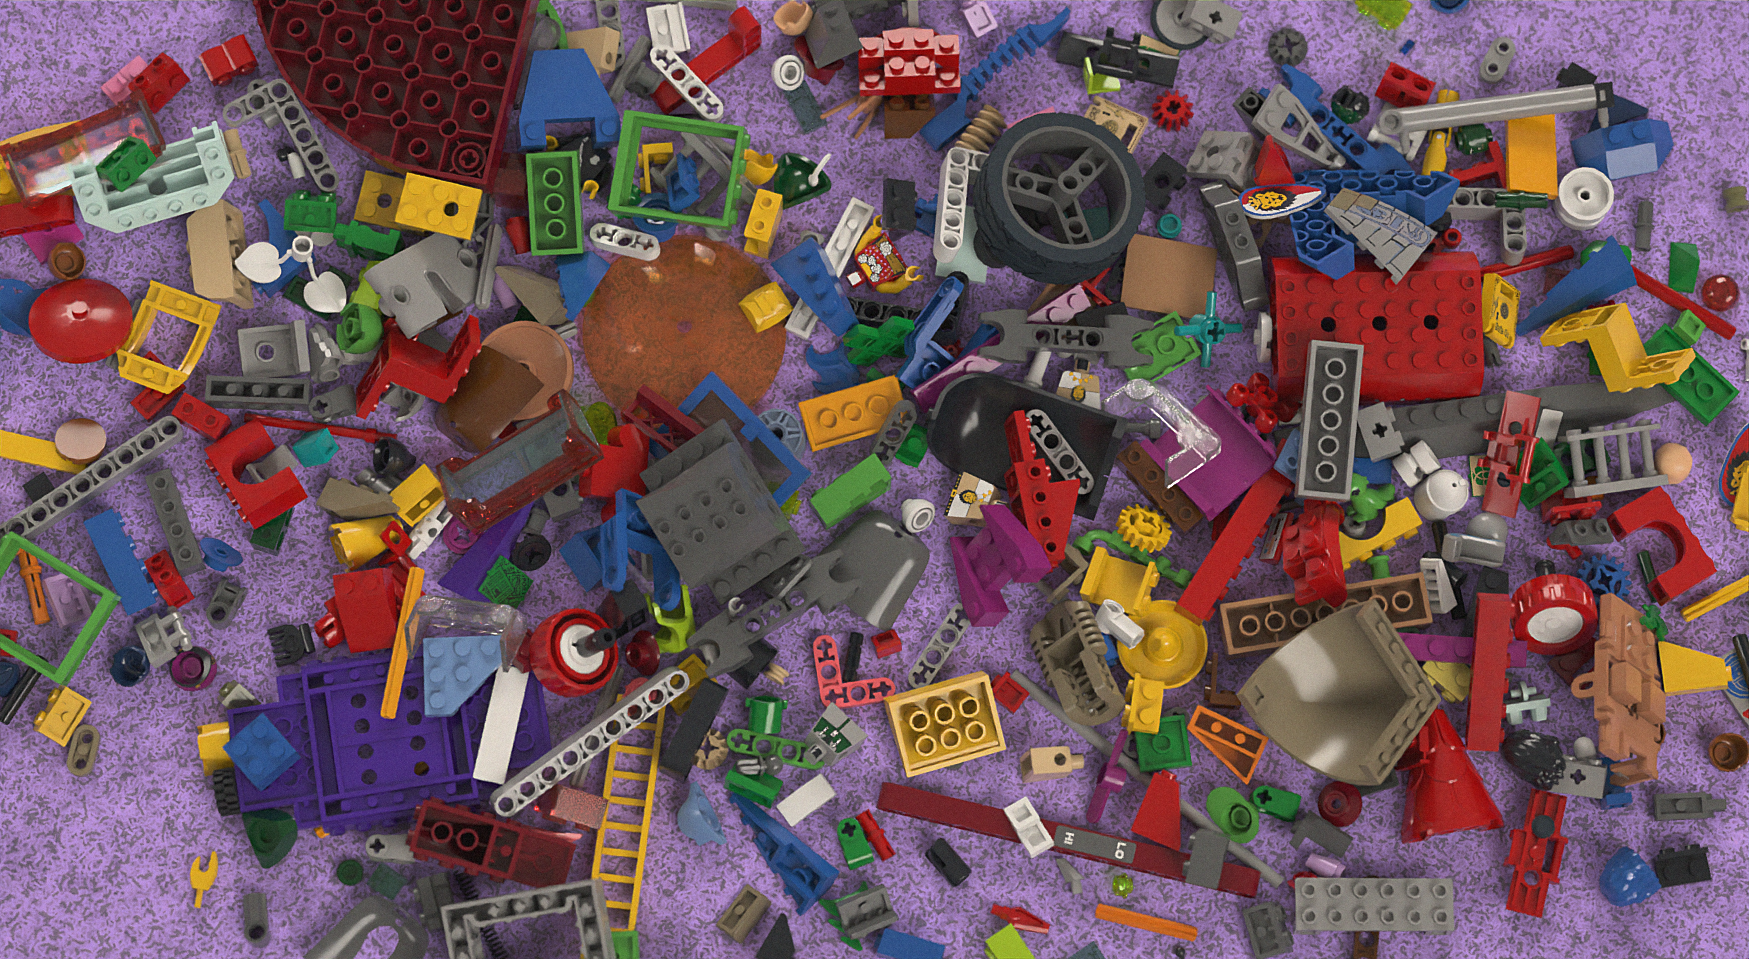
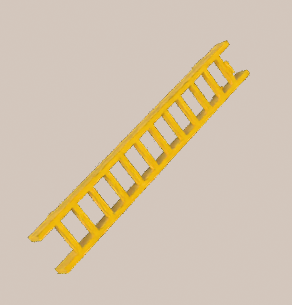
M617 694L616 703L623 699L622 695L624 694ZM667 704L659 709L657 724L641 722L634 727L635 729L655 731L653 749L618 745L619 739L610 745L591 879L601 877L602 881L634 885L632 903L605 900L607 908L630 911L628 929L610 927L611 932L636 930ZM616 720L613 722L612 730L616 726ZM617 752L651 756L650 775L615 770ZM613 778L648 782L646 800L611 796ZM610 803L645 808L643 825L608 822ZM606 829L641 833L639 852L604 847ZM602 855L638 859L635 877L600 873ZM580 952V959H585L584 953Z

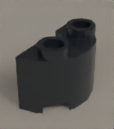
M764 638L748 646L754 655L748 663L735 671L726 673L746 690L780 652Z

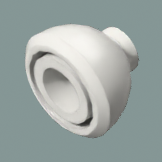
M785 55L778 58L771 69L772 80L781 89H796L804 78V66L800 59L793 55Z
M907 499L901 505L902 521L906 529L911 533L923 531L934 519L935 507L927 500Z

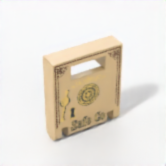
M1094 96L1092 102L1096 105L1090 104L1084 117L1097 122L1096 125L1104 126L1120 140H1122L1128 126H1130V129L1135 131V134L1127 148L1129 149L1128 152L1133 154L1149 123L1148 118L1104 98Z

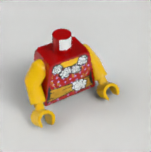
M877 215L873 219V225L862 236L854 251L853 264L857 270L847 275L846 279L852 289L866 283L871 292L878 291L881 294H898L912 285V281H922L924 275H917L915 277L914 273L920 267H907L886 232L881 234L882 225L880 221L882 215Z

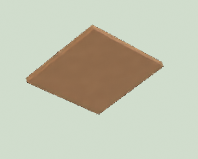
M1135 234L1127 244L1125 265L1122 269L1124 273L1120 302H1124L1126 308L1164 315L1177 311L1181 318L1191 319L1199 313L1205 314L1207 291H1213L1215 286L1214 275L1218 249Z

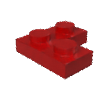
M151 350L143 357L164 365ZM182 383L169 394L146 387L130 404L149 423L186 389V386Z

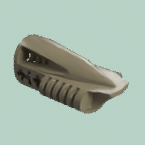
M1066 599L1058 603L1045 615L1043 620L1034 625L1030 632L1029 642L1047 686L1056 689L1067 716L1072 721L1085 726L1106 723L1117 717L1126 705L1124 696L1120 694L1104 657L1108 647L1100 628H1098V623L1092 613L1091 606L1087 601L1076 602Z

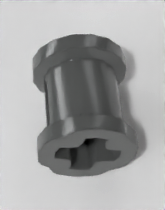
M532 507L521 533L528 537H532L535 533L541 537L543 536L541 532L546 520H550L551 516L543 510Z

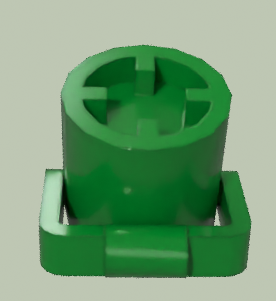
M768 695L745 697L744 707H749L748 730L765 734L781 732L783 709H787L788 700Z

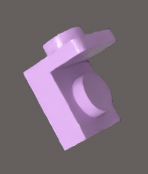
M966 0L962 3L963 7L957 10L958 14L964 17L974 38H978L998 26L985 0Z

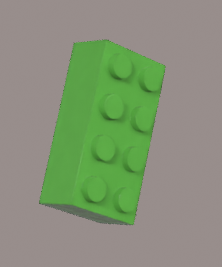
M579 150L526 153L532 256L583 253L585 251Z

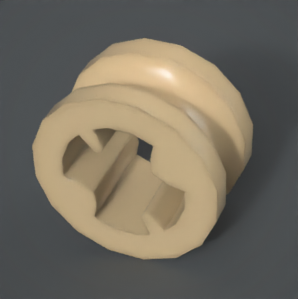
M769 663V670L764 671L763 675L778 685L783 686L785 683L783 679L788 677L789 673L782 667Z

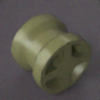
M1746 186L1731 187L1722 191V197L1726 200V213L1742 212L1749 209V201L1746 199Z

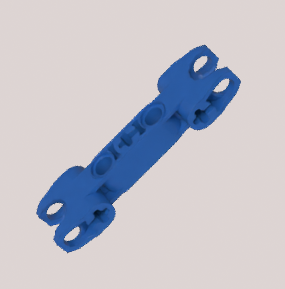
M1286 63L1280 68L1279 73L1290 86V92L1298 98L1311 117L1317 115L1323 119L1324 122L1316 123L1320 128L1319 130L1334 149L1346 158V163L1354 170H1379L1380 175H1395V171H1414L1402 154L1390 144L1383 142L1375 150L1327 107L1322 105L1317 99L1323 94V89L1309 75ZM1262 87L1258 94L1266 100L1271 91ZM1289 113L1284 126L1287 129H1290L1298 121L1293 114ZM1337 133L1341 134V136H1337L1336 138L1332 136L1333 134L1335 135ZM1350 149H1359L1361 151V155H1353L1350 152Z

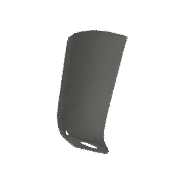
M874 510L858 519L815 557L841 549L844 559L831 569L829 573L830 578L841 584L859 578L863 587L845 605L875 627L886 632L891 630L922 577L929 562L930 553L916 533H911L912 536H910L899 527L900 525L906 528L904 523L882 510ZM895 531L900 533L902 538H897L894 535Z
M373 895L357 904L303 958L354 959L368 933L380 926H392L398 933V943L388 959H423L428 948L429 936L427 931L404 908L385 898ZM394 908L402 911L408 919L399 915ZM396 919L403 922L404 925L398 926L396 924Z

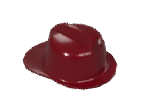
M805 35L795 39L794 48L803 58L804 73L822 85H828L836 72L845 66L844 60L840 58L817 69Z

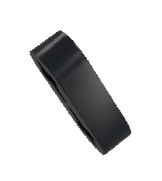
M1125 257L1117 261L1105 287L1104 295L1113 304L1120 303L1121 295L1117 294L1116 297L1111 296L1112 291L1109 289H1115L1117 283L1122 284L1123 278L1120 277L1122 269L1119 267H1124Z

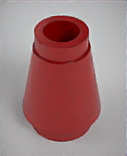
M525 216L505 220L506 226L504 228L516 255L530 252L529 221H526Z

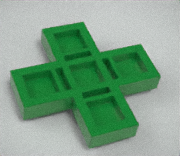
M892 316L878 329L863 324L854 326L842 337L844 346L854 348L847 354L849 363L870 367L883 355L901 359L906 358L904 338L915 330L913 320Z

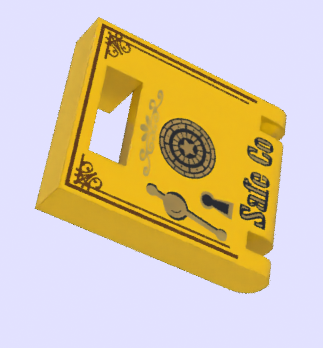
M1496 273L1484 274L1482 289L1483 332L1498 345L1505 349H1510L1513 347L1521 292Z

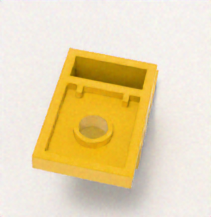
M366 170L354 220L427 238L431 231L471 241L483 191L408 172L406 179H401ZM390 195L392 198L391 205L387 208L380 207L378 205L380 196ZM449 203L458 205V213L454 216H447L444 212L445 206Z
M1626 302L1569 314L1554 321L1540 337L1543 347L1551 345L1560 347L1567 342L1576 341V343H1581L1588 340L1609 392L1620 391V393H1624L1636 387L1646 389L1658 383H1665L1666 385L1675 383L1696 357L1693 348L1647 356Z

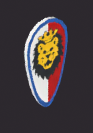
M1307 184L1265 185L1246 189L1239 195L1238 199L1244 214L1251 218L1272 219L1278 217L1280 220H1284L1288 217V214L1303 210L1322 200L1326 196V189Z
M1749 422L1740 430L1730 446L1718 478L1720 496L1731 507L1734 506L1745 461L1749 462Z

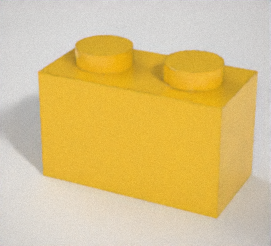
M425 463L389 493L393 497L392 502L400 507L397 514L411 527L451 494L440 478Z

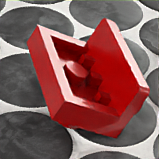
M161 53L127 87L155 115L190 79L175 60L165 53Z

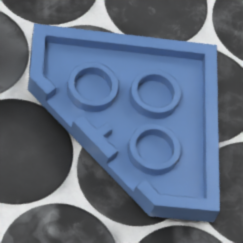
M502 635L423 638L425 717L453 716L459 707L482 686L494 670H497L503 664Z

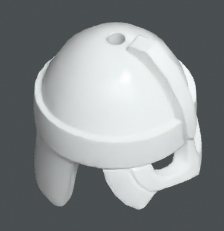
M1438 470L1416 486L1414 491L1415 506L1419 513L1427 520L1434 522L1444 520L1449 515L1459 512L1468 499L1469 483L1452 470Z

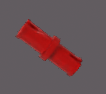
M869 809L855 817L867 835V842H871L882 862L896 854L884 835L886 833L883 828L880 829Z

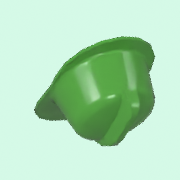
M1227 786L1217 787L1210 792L1206 802L1207 812L1225 834H1230V840L1241 844L1253 840L1259 829V812L1251 802L1246 801L1233 788Z

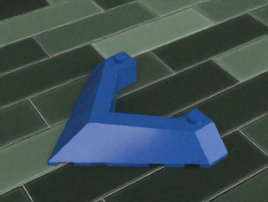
M1304 170L1301 173H1293L1296 184L1315 185L1326 189V196L1316 204L1288 214L1298 259L1335 280L1342 278L1355 269L1354 243L1335 235V222L1324 212L1325 208L1343 188L1388 204L1427 226L1444 215L1460 185V180L1442 171H1431V175H1415V171H1395V175H1380L1379 170Z

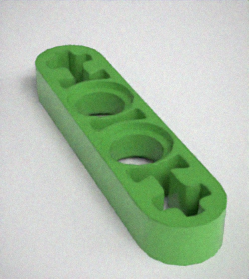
M734 729L727 736L728 748L736 754L754 758L757 755H761L763 760L768 755L774 754L779 756L785 765L811 771L820 770L825 765L823 760L818 761L816 765H812L804 757L803 763L798 762L801 756V748L806 749L805 752L809 749L802 742L744 729ZM737 735H742V740L750 742V737H755L752 743V751H747L749 745L740 744V747L736 748L735 743L731 739L737 738ZM761 740L769 741L771 744V750L766 754H761L756 749L757 743ZM786 746L794 747L797 751L796 757L791 760L785 759L782 756L783 748Z

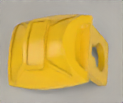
M776 281L756 289L738 303L757 333L776 325L794 310Z

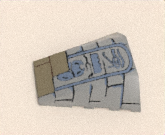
M1343 188L1324 210L1347 235L1352 233L1359 240L1357 245L1363 251L1368 249L1377 258L1374 262L1381 269L1386 267L1393 274L1390 279L1396 285L1437 235V232L1406 213L1372 197Z

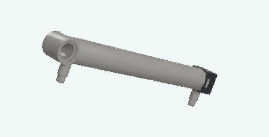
M1603 82L1389 109L1378 114L1375 124L1379 132L1384 135L1399 134L1400 147L1403 154L1410 152L1409 132L1598 109L1600 127L1607 128L1609 127L1608 107H1615L1613 83ZM1388 115L1393 116L1396 121L1392 129L1386 128L1384 120Z

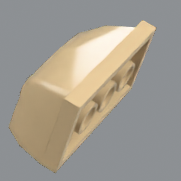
M220 199L212 206L196 210L187 219L188 241L186 242V248L191 258L189 273L193 279L195 293L214 301L233 303L244 310L254 308L251 280L246 278L235 266V260L247 249L243 211Z

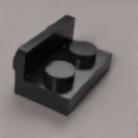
M1691 844L1684 846L1685 850L1675 852L1674 848L1659 850V855L1652 859L1656 877L1661 884L1660 889L1712 880L1706 855L1709 852L1708 847H1700V844Z

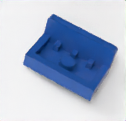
M681 152L676 155L678 168L666 176L669 205L676 214L682 209L688 208L694 201L700 198V183L696 173L697 165L690 157L686 158Z

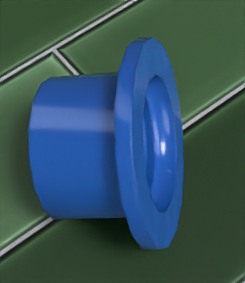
M666 193L647 194L641 197V203L636 205L638 207L673 211L670 208L668 194ZM632 217L633 223L642 233L655 236L659 243L671 239L676 232V226L679 224Z

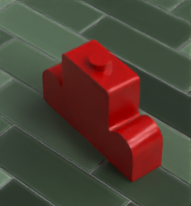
M624 424L611 428L607 434L608 445L593 444L582 448L581 463L578 467V475L580 476L578 495L583 498L606 501V505L601 509L603 523L616 515L615 493L621 488L645 496L646 485L639 474L646 470L648 466L650 437L634 424Z

